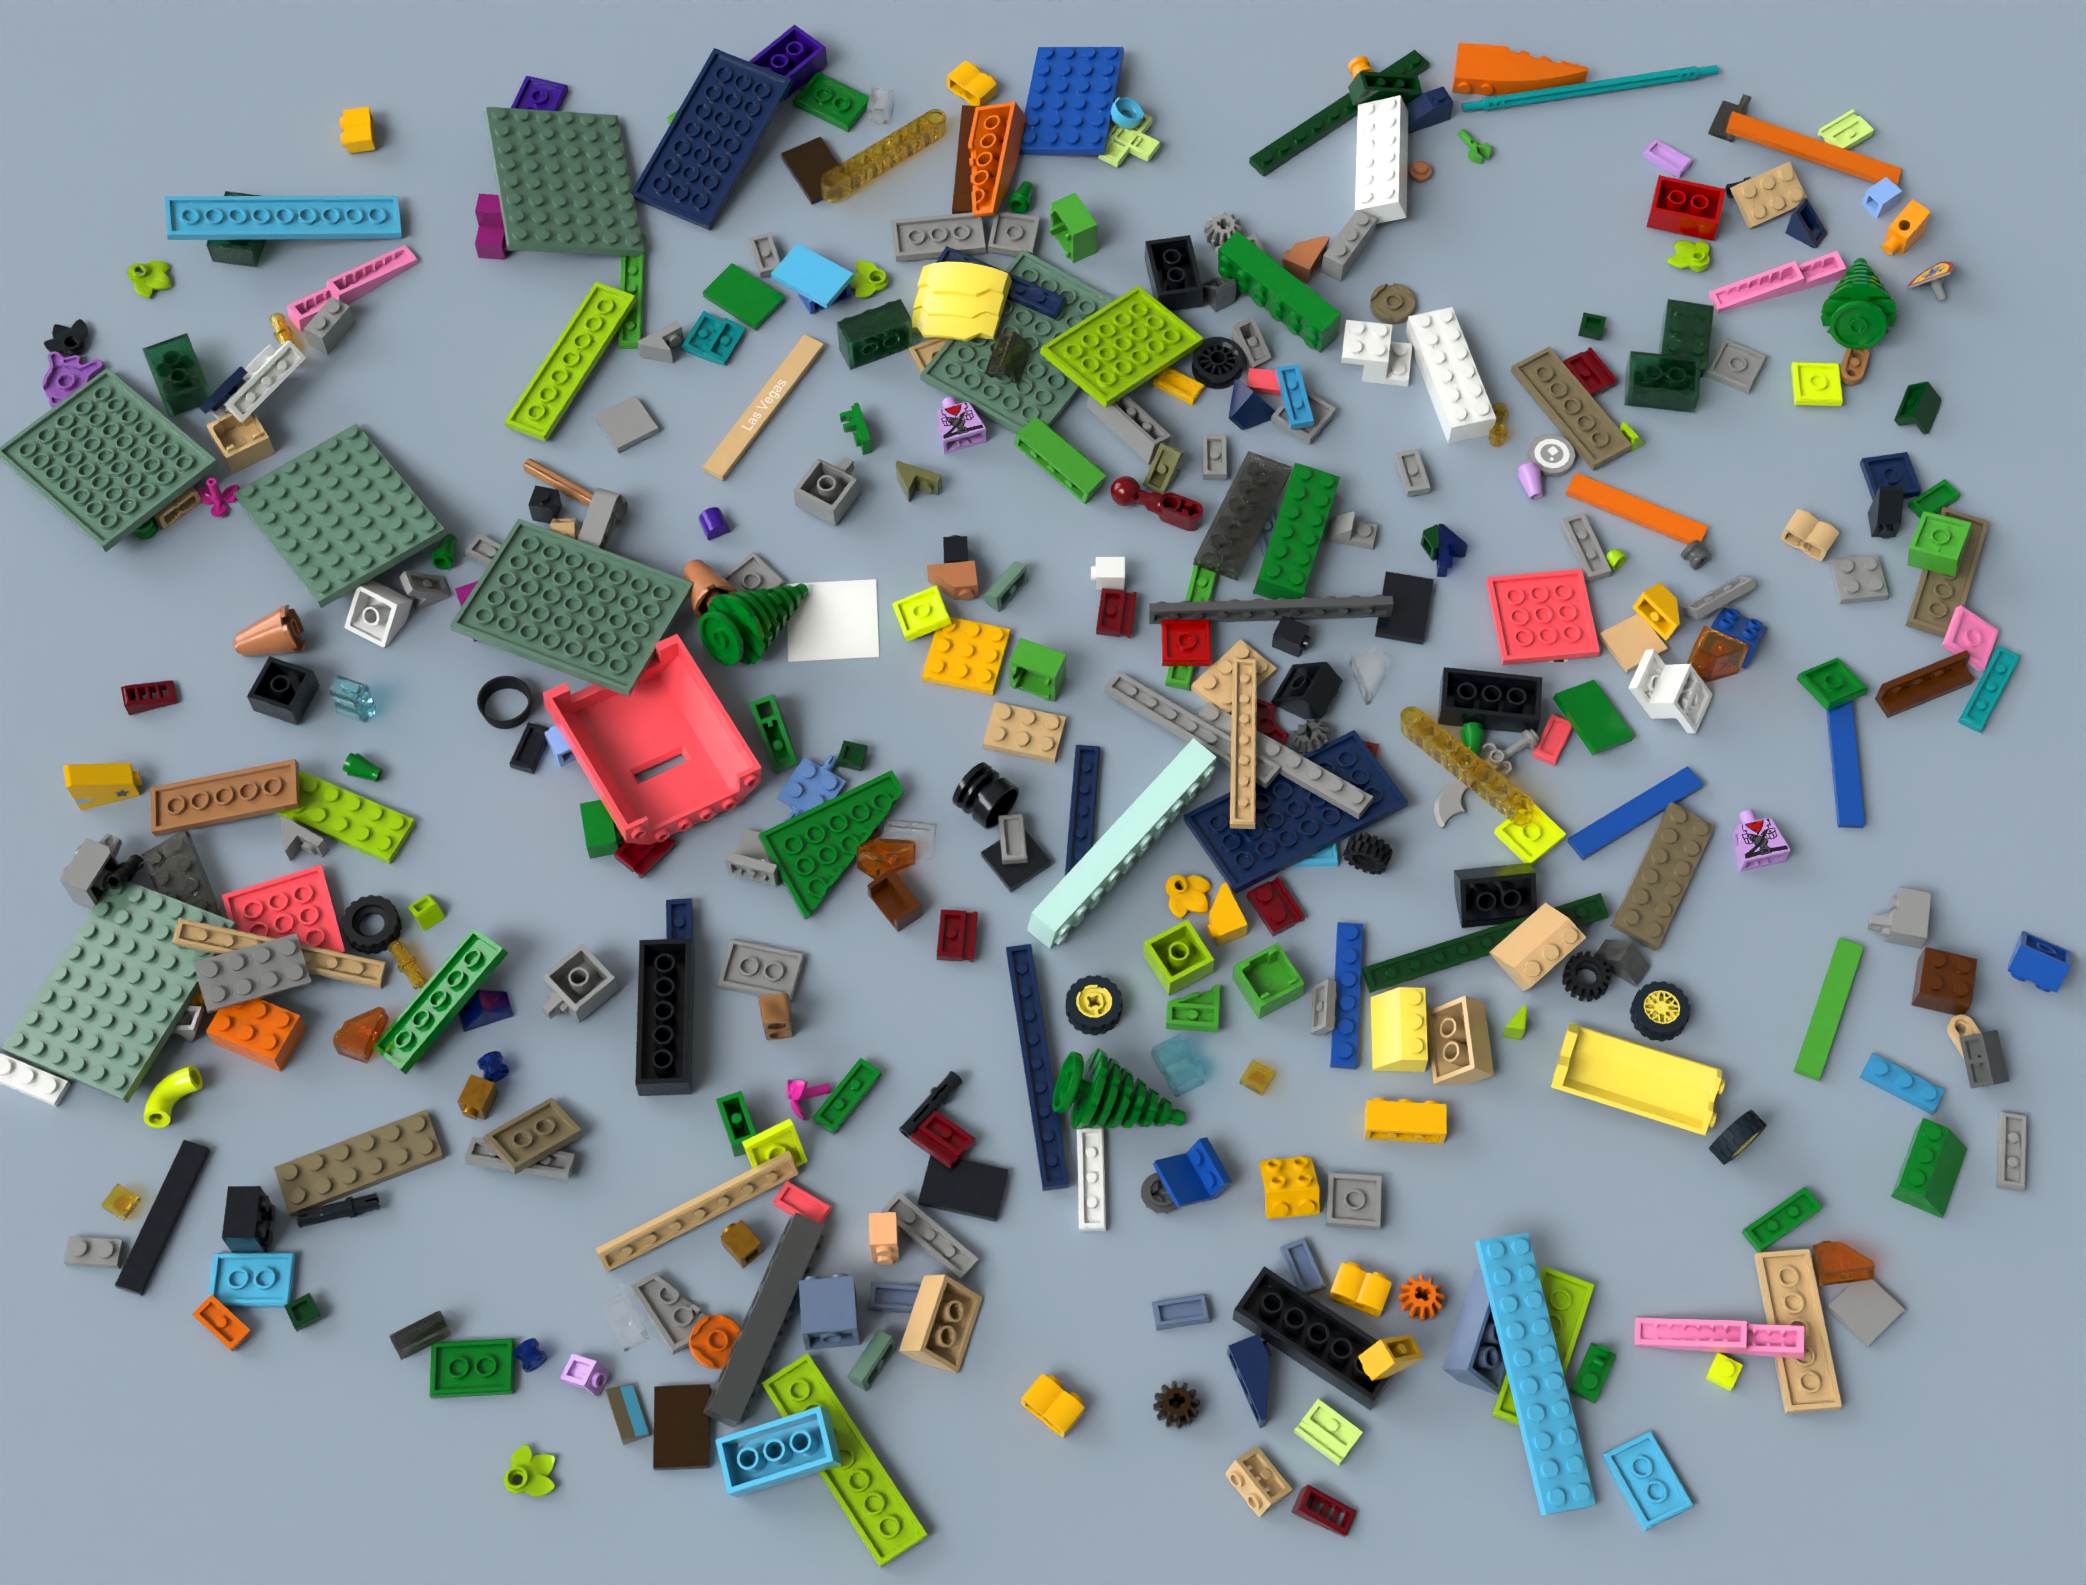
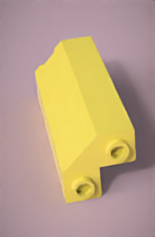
M1569 1022L1551 1087L1706 1135L1708 1127L1713 1128L1717 1113L1713 1112L1716 1094H1722L1726 1080L1722 1079L1721 1069Z

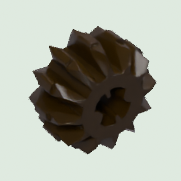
M1174 1380L1172 1381L1171 1389L1164 1384L1161 1386L1162 1393L1155 1394V1399L1158 1402L1153 1404V1410L1159 1412L1157 1415L1158 1421L1167 1418V1428L1171 1426L1172 1422H1176L1177 1429H1181L1182 1421L1190 1426L1192 1424L1191 1417H1198L1199 1411L1196 1408L1200 1406V1400L1194 1398L1196 1395L1195 1389L1187 1391L1188 1384L1186 1382L1182 1384L1181 1388H1178L1177 1382ZM1173 1401H1179L1180 1409H1174Z

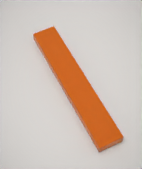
M1575 473L1566 491V495L1685 544H1690L1694 540L1702 542L1708 526L1579 473Z

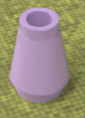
M1534 462L1520 466L1517 476L1529 499L1534 500L1542 497L1540 468Z

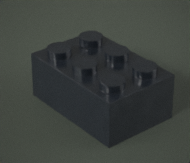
M1190 235L1145 241V262L1153 297L1170 311L1201 307L1203 287Z

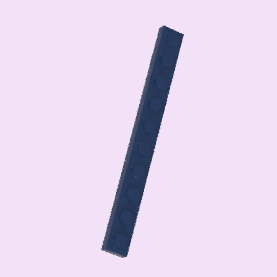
M1031 944L1006 947L1042 1190L1069 1188L1059 1117L1052 1107L1054 1085Z

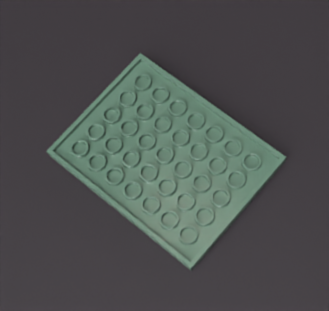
M501 107L485 108V119L508 250L620 256L643 255L644 247L634 196L631 194L632 186L618 115Z
M1023 249L1005 271L1066 297L1067 302L1057 319L1055 320L1006 299L995 339L973 338L967 342L949 339L920 374V380L950 397H954L955 400L961 403L969 402L975 411L1016 434L1035 416L1039 420L1045 421L1051 427L1081 389V387L1040 354L1041 347L1114 301L1111 297Z
M108 368L0 447V459L105 552L219 466L217 460Z
M357 423L233 493L239 504L320 608L447 536L445 528Z
M518 518L453 619L450 627L451 631L630 697L656 653L655 643L664 640L689 598L693 582Z
M126 881L118 889H111L108 886L99 898L98 904L94 906L2 1046V1049L8 1054L128 1103L200 989L193 962L218 955L172 945L178 919L182 918L237 930L239 926L232 920L130 881Z

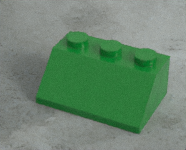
M1923 1118L1914 1131L1891 1197L1943 1218L1967 1151L1966 1146L1949 1128Z

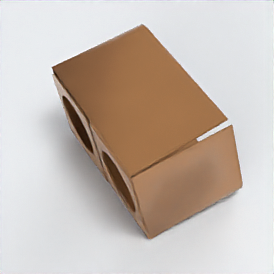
M780 993L759 996L758 1000L766 1040L792 1038V1008L789 994Z

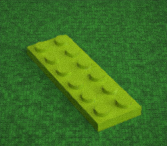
M299 770L301 808L273 813L280 817L284 816L298 825L390 865L416 825L415 820L301 770Z
M1542 1266L1539 1277L1565 1376L1594 1284ZM1506 1372L1492 1417L1519 1426Z

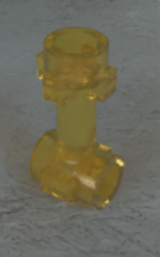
M1496 403L1492 406L1496 421L1492 430L1489 431L1488 440L1495 447L1501 446L1507 439L1503 418L1508 417V410H1506V405L1502 403Z

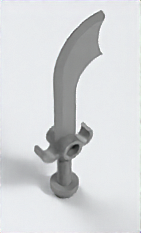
M1530 729L1529 731L1524 730L1521 732L1522 738L1503 751L1497 749L1492 743L1483 745V752L1492 750L1489 758L1448 784L1438 794L1434 804V816L1440 828H1445L1446 823L1455 815L1465 813L1461 799L1470 787L1493 772L1503 770L1504 767L1508 768L1505 771V778L1511 776L1512 765L1506 760L1527 746L1530 749L1537 746L1539 737L1534 730Z

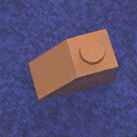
M1322 236L1295 243L1290 251L1287 250L1283 256L1282 263H1284V268L1298 280L1308 283L1323 260V255L1328 249L1330 237Z
M975 560L927 565L928 582L933 586L937 585L940 591L952 599L970 600L978 598Z

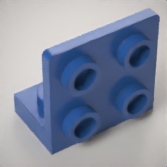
M1722 608L1713 622L1701 649L1747 669L1767 627L1757 619H1749L1740 615L1735 609Z
M1207 1137L1200 1138L1185 1154L1158 1159L1153 1163L1154 1168L1178 1208L1217 1199L1232 1182Z

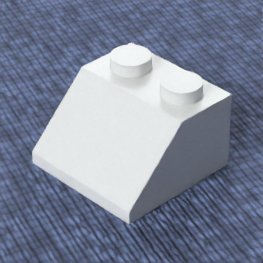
M375 580L367 581L355 590L344 628L386 648L406 623L413 600Z

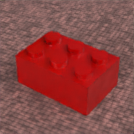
M1659 175L1646 227L1713 241L1719 224L1726 189Z

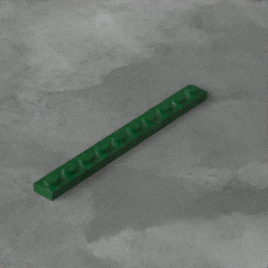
M1413 50L1381 71V73L1419 75L1429 68V62L1416 50ZM1350 93L1346 94L1251 156L1249 164L1263 177L1356 117L1358 115V106H1353Z
M1601 893L1554 907V909L1570 918L1577 928L1609 917ZM1531 915L1363 967L1362 972L1369 993L1489 956V952Z

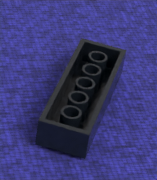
M691 938L639 940L635 1085L639 1096L692 1094L694 948Z
M1265 1266L1234 1309V1321L1255 1335L1259 1334L1261 1339L1266 1340L1267 1343L1370 1411L1395 1375L1372 1381L1364 1372L1358 1356L1378 1340Z

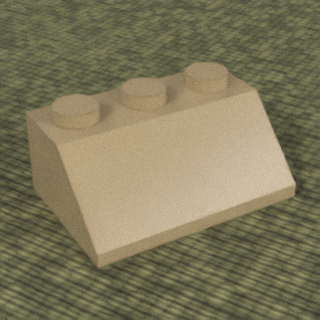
M1544 903L1489 953L1519 988L1525 991L1538 982L1585 940L1586 937L1570 918Z
M1465 995L1426 1011L1433 1084H1470L1494 1076L1485 1003Z
M924 1275L899 1352L916 1362L952 1373H958L983 1297L947 1275Z

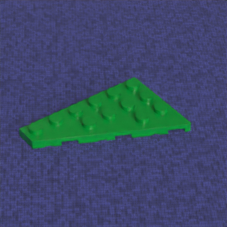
M892 770L758 835L769 858L777 865L778 873L804 920L810 918L902 797L904 790Z

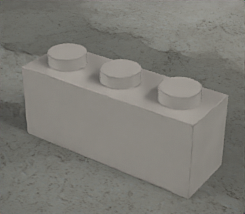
M1357 209L1323 255L1321 272L1341 282L1374 237L1377 219Z

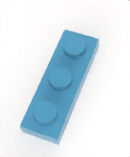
M1299 364L1276 367L1275 374L1290 430L1313 427L1314 419Z
M1874 1053L1871 1054L1859 1077L1931 1115L1934 1113L1945 1091Z

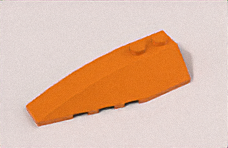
M1458 42L1453 71V93L1498 96L1585 83L1588 67L1565 61L1556 63L1545 56L1540 58L1529 56V52L1522 50L1520 53L1509 51L1510 47Z
M1016 102L975 108L968 142V149L971 153L969 164L972 168L970 179L973 185L971 195L974 217L995 215L1009 188L1018 160L1026 122V116Z

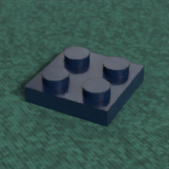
M240 366L199 408L205 414L211 409L215 412L230 398L228 395L231 396L246 382L243 377L248 372Z
M1908 452L1861 459L1860 466L1872 500H1874L1879 487H1903V498L1920 495L1921 488Z

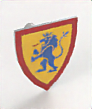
M1949 261L1937 263L1915 277L1908 284L1907 289L1930 281L1938 301L1945 299L1947 296L1942 283L1945 281L1946 275L1951 274L1954 264Z

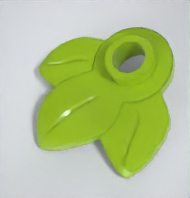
M1680 240L1674 244L1677 254L1667 259V263L1676 268L1690 267L1692 271L1701 272L1710 263V256L1708 255L1710 247L1704 241H1698L1693 244L1688 240Z
M152 260L146 264L135 263L128 268L127 275L129 280L134 283L136 293L144 298L150 299L153 290L172 288L171 281L166 274L170 269V265L163 261Z
M856 261L857 273L854 274V279L850 282L851 290H855V297L867 298L875 291L886 288L888 276L883 270L877 269L876 265L872 262Z
M527 1444L521 1446L512 1454L511 1468L504 1475L503 1481L506 1489L513 1494L526 1492L532 1497L547 1495L555 1488L554 1483L547 1478L554 1468L555 1457L549 1454L532 1456V1452ZM516 1477H523L521 1484L515 1485L513 1483Z

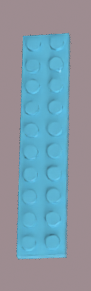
M164 196L167 240L399 239L402 236L398 196Z
M1529 1233L1478 1240L1475 1242L1541 1516L1593 1507L1596 1505Z

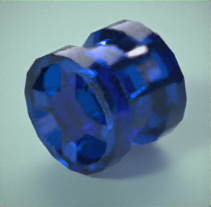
M489 1052L477 1061L479 1069L484 1071V1079L497 1082L509 1074L508 1066L502 1062L503 1056L501 1052Z
M536 1338L524 1341L513 1352L515 1358L521 1360L522 1368L527 1373L539 1368L548 1358L546 1352L539 1349V1342Z

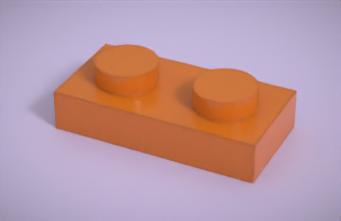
M212 1294L192 1314L232 1352L252 1332Z

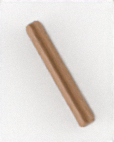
M527 459L523 464L525 472L589 507L593 497L592 492L533 459Z

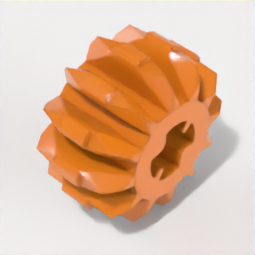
M1420 1274L1417 1281L1413 1277H1409L1407 1280L1408 1284L1401 1285L1400 1290L1402 1293L1398 1295V1301L1403 1303L1401 1305L1402 1311L1410 1310L1408 1316L1410 1319L1414 1318L1416 1314L1419 1316V1321L1423 1322L1426 1314L1432 1320L1435 1318V1312H1441L1443 1308L1441 1302H1444L1445 1295L1439 1293L1442 1289L1441 1284L1432 1285L1433 1277H1430L1427 1282L1424 1281V1276Z

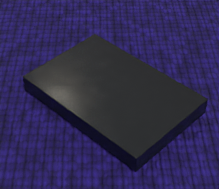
M1386 571L1382 595L1393 596V609L1391 617H1378L1375 637L1423 645L1434 579Z
M930 1155L918 1205L996 1222L1008 1177V1169L962 1159L957 1161L953 1165L954 1167L950 1169Z

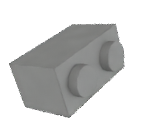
M331 297L304 328L309 345L328 355L355 324L350 306Z

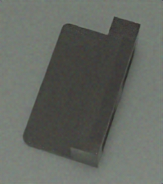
M1743 94L1739 105L1722 101L1708 134L1733 143L1736 136L1726 133L1732 111L1746 115L1752 97Z
M1014 330L998 336L985 373L990 378L1005 374L1014 383H1019L1032 346Z
M437 1311L391 1334L389 1337L400 1359L403 1360L452 1334L441 1311Z

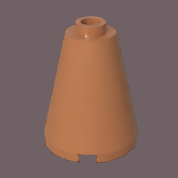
M692 560L683 569L684 579L693 582L689 597L693 612L698 620L708 612L709 603L712 602L711 599L716 595L737 592L732 584L702 560Z
M285 605L237 633L236 639L233 641L236 652L238 654L241 653L244 657L304 651L306 649V639L301 640L300 633L304 632V628L298 614L293 608L288 609L290 605Z

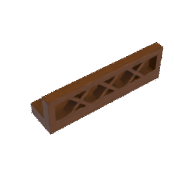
M1965 650L1883 683L1875 700L1886 717L1889 718L1971 685L1974 678L1965 666L1971 655Z

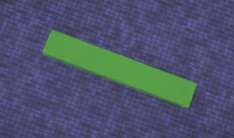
M641 234L644 247L643 255L621 257L620 290L635 295L637 302L619 328V349H639L637 341L642 339L645 234Z
M1195 560L1185 601L1204 602L1211 600L1219 567L1218 564ZM1169 666L1165 686L1189 691L1195 666Z
M1839 937L1793 1072L1817 1081L1821 1078L1864 946Z

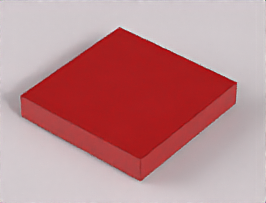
M1161 620L1162 666H1211L1210 620Z

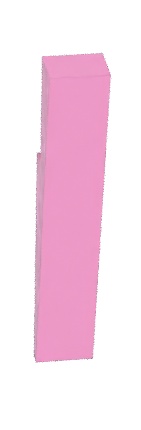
M406 245L401 246L327 280L326 288L287 305L288 317L297 329L302 332L331 297L348 305L417 264L418 259Z
M1838 251L1799 265L1793 261L1710 291L1709 296L1719 313L1841 280L1846 275L1847 268Z
M1636 1318L1635 1346L1805 1359L1804 1326L1747 1324V1321Z

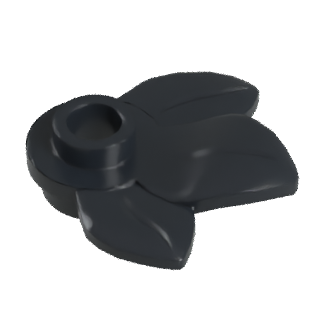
M81 319L77 320L71 328L55 324L52 332L53 339L45 341L44 345L50 352L56 351L65 353L68 356L79 355L85 349L84 340L88 335V328Z

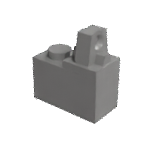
M1900 887L1896 896L1892 895L1890 899L1889 910H1891V913H1884L1883 915L1871 914L1868 920V930L1881 933V936L1885 937V942L1921 949L1928 934L1931 893Z

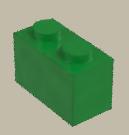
M601 800L580 803L586 847L590 859L613 855L619 849L618 844L623 843L622 834L619 829H616L615 823Z
M742 1091L716 1099L734 1157L746 1154L742 1142L756 1135Z

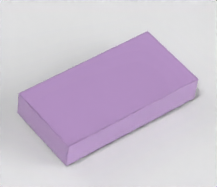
M1656 138L1644 150L1642 155L1643 158L1677 178H1680L1687 171L1693 161Z

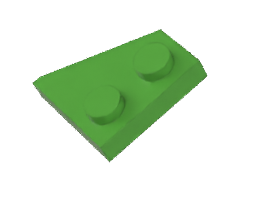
M1220 985L1212 986V990L1202 994L1194 992L1185 998L1168 1001L1166 1029L1218 1032Z

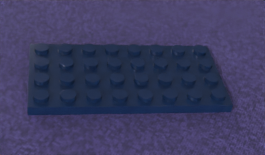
M714 48L633 188L631 194L634 196V199L710 230L793 84L792 79Z
M1355 730L1325 744L1316 751L1303 755V757L1373 796V803L1360 819L1355 818L1281 774H1278L1267 788L1256 783L1255 829L1230 828V792L1183 815L1184 822L1234 894L1408 806L1407 799Z

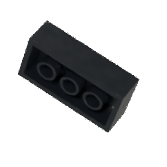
M1444 667L1440 681L1437 724L1463 727L1465 723L1476 722L1482 724L1483 729L1521 733L1524 730L1529 731L1532 729L1537 733L1541 718L1543 677Z

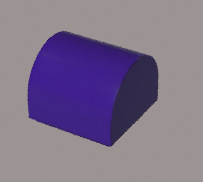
M711 507L700 514L699 522L708 540L730 532V528L720 508Z

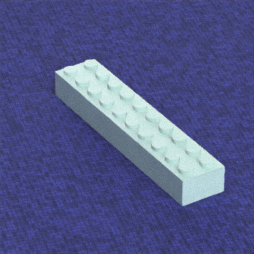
M1193 738L1033 910L1027 931L1049 949L1055 943L1060 945L1068 936L1067 931L1071 926L1077 927L1085 917L1083 915L1088 908L1092 910L1101 899L1099 896L1104 890L1109 892L1116 884L1117 876L1120 873L1124 875L1133 865L1131 861L1135 856L1141 857L1148 849L1149 845L1147 844L1152 838L1157 840L1165 830L1164 825L1168 821L1172 823L1181 812L1179 809L1182 805L1188 806L1195 798L1196 790L1199 787L1203 789L1212 778L1210 775L1215 770L1213 765L1216 756Z

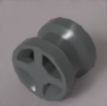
M1694 540L1685 547L1680 556L1684 560H1688L1690 566L1697 570L1710 559L1712 553L1708 549L1704 550L1699 540Z

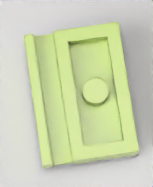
M1852 109L1820 128L1818 136H1822L1828 144L1849 150L1871 137L1874 129L1862 117H1857Z
M1320 1399L1316 1400L1300 1424L1294 1429L1295 1434L1338 1466L1363 1434L1360 1429Z

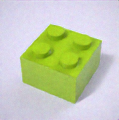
M1188 919L1143 943V956L1168 996L1213 973L1214 958Z

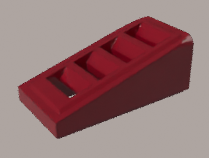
M173 680L121 687L124 706L129 715L178 703ZM167 689L168 697H163L162 690ZM157 692L158 698H153L152 693ZM147 695V699L143 700L142 696Z
M1306 1485L1300 1490L1292 1509L1293 1514L1343 1537L1347 1536L1357 1512L1310 1485ZM1311 1498L1313 1500L1308 1509L1305 1506L1308 1499ZM1320 1502L1323 1504V1506L1321 1508L1320 1513L1317 1514L1315 1511ZM1331 1507L1334 1510L1332 1512L1330 1519L1328 1520L1326 1519V1516L1329 1511V1508ZM1340 1512H1342L1344 1517L1339 1526L1336 1524Z

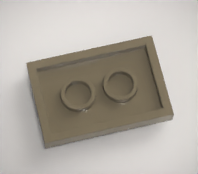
M551 1097L485 1135V1142L514 1174H517L582 1137V1130Z

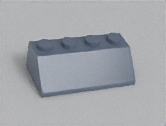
M1474 1270L1442 1369L1461 1383L1499 1395L1506 1374V1368L1482 1270Z

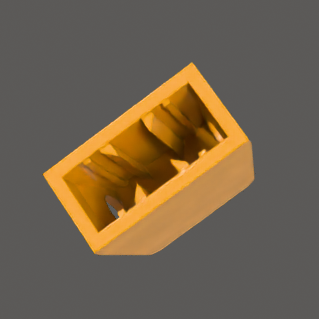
M1912 199L1888 227L1885 243L1881 246L1883 252L1887 255H1892L1895 251L1899 254H1905L1925 234L1931 211Z

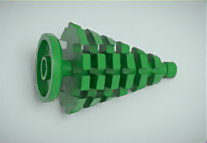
M1858 258L1854 261L1846 275L1842 277L1834 291L1825 300L1821 313H1823L1821 315L1823 326H1830L1827 333L1831 334L1838 344L1856 350L1869 348L1877 344L1885 334L1889 333L1887 326H1894L1897 318L1895 302L1891 299L1890 294L1885 290L1884 285L1880 283L1879 278L1873 273L1864 258Z
M800 583L795 587L787 585L771 589L762 588L756 591L748 590L716 595L711 599L712 602L709 603L708 612L702 615L699 620V633L705 648L715 660L725 666H733L738 661L750 665L751 662L755 664L777 637L779 631L783 629L786 622L792 617L794 611L798 609L801 599L809 594L807 586Z
M1099 1048L1091 1054L1085 1066L1082 1055L1077 1052H1071L1063 1063L1056 1082L1052 1107L1054 1112L1064 1114L1075 1102L1071 1110V1126L1074 1129H1083L1087 1125L1091 1129H1099L1103 1125L1109 1129L1118 1127L1120 1123L1123 1128H1132L1136 1122H1138L1137 1125L1140 1127H1149L1153 1119L1155 1122L1154 1126L1164 1127L1168 1121L1177 1126H1182L1185 1123L1186 1113L1184 1111L1172 1109L1171 1102L1164 1097L1159 1102V1093L1150 1087L1146 1091L1145 1082L1138 1077L1134 1083L1132 1072L1127 1068L1120 1070L1119 1062L1112 1058L1108 1059L1107 1053Z

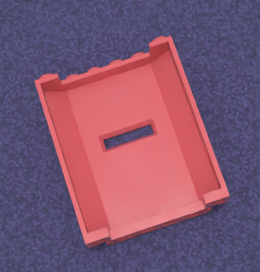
M678 634L655 643L656 657L652 658L630 697L595 684L571 694L569 687L564 683L543 693L547 711L626 843L651 845L656 842H663L679 831H687L692 825L701 821H708L720 812L734 809L762 781V767ZM680 754L686 760V762L640 783L635 777L636 774Z

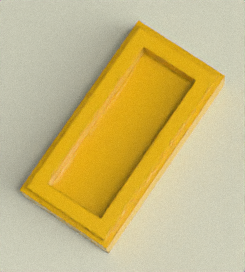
M1170 367L1160 372L1153 380L1154 387L1192 406L1205 387L1204 384Z

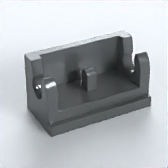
M1998 1030L1959 1037L1971 1089L2009 1082Z

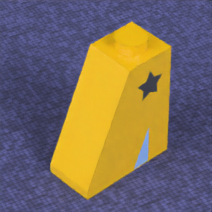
M130 763L68 764L63 766L66 787L80 810L140 796L141 775L139 771H134Z

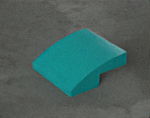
M703 311L682 344L681 349L704 360L724 365L744 333L745 328L726 317L722 321Z

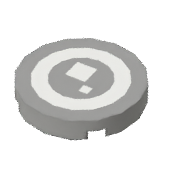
M1547 434L1537 437L1530 444L1528 462L1536 463L1537 467L1540 468L1542 476L1560 477L1567 474L1572 468L1576 455L1574 447L1568 440L1562 436Z

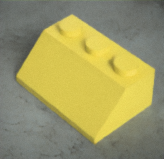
M1398 987L1371 997L1372 1071L1425 1072L1428 1062L1425 988Z

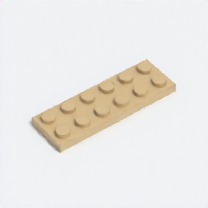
M1810 1249L1756 1253L1754 1259L1767 1325L1804 1326L1805 1359L1774 1357L1785 1414L1840 1410L1842 1403Z

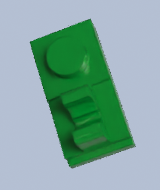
M857 402L851 406L850 411L840 413V421H849V423L843 424V430L845 433L856 431V433H853L856 447L860 446L863 455L872 453L871 438L859 403Z
M1590 1343L1569 1392L1595 1404L1616 1354L1610 1352V1348L1602 1344L1597 1346Z

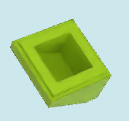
M1625 421L1621 423L1620 431L1632 444L1631 451L1633 452L1642 447L1645 442Z
M430 894L407 907L424 931L445 918L438 903Z
M1523 1005L1506 1025L1502 1035L1504 1038L1518 1040L1523 1038L1527 1021L1526 1006Z

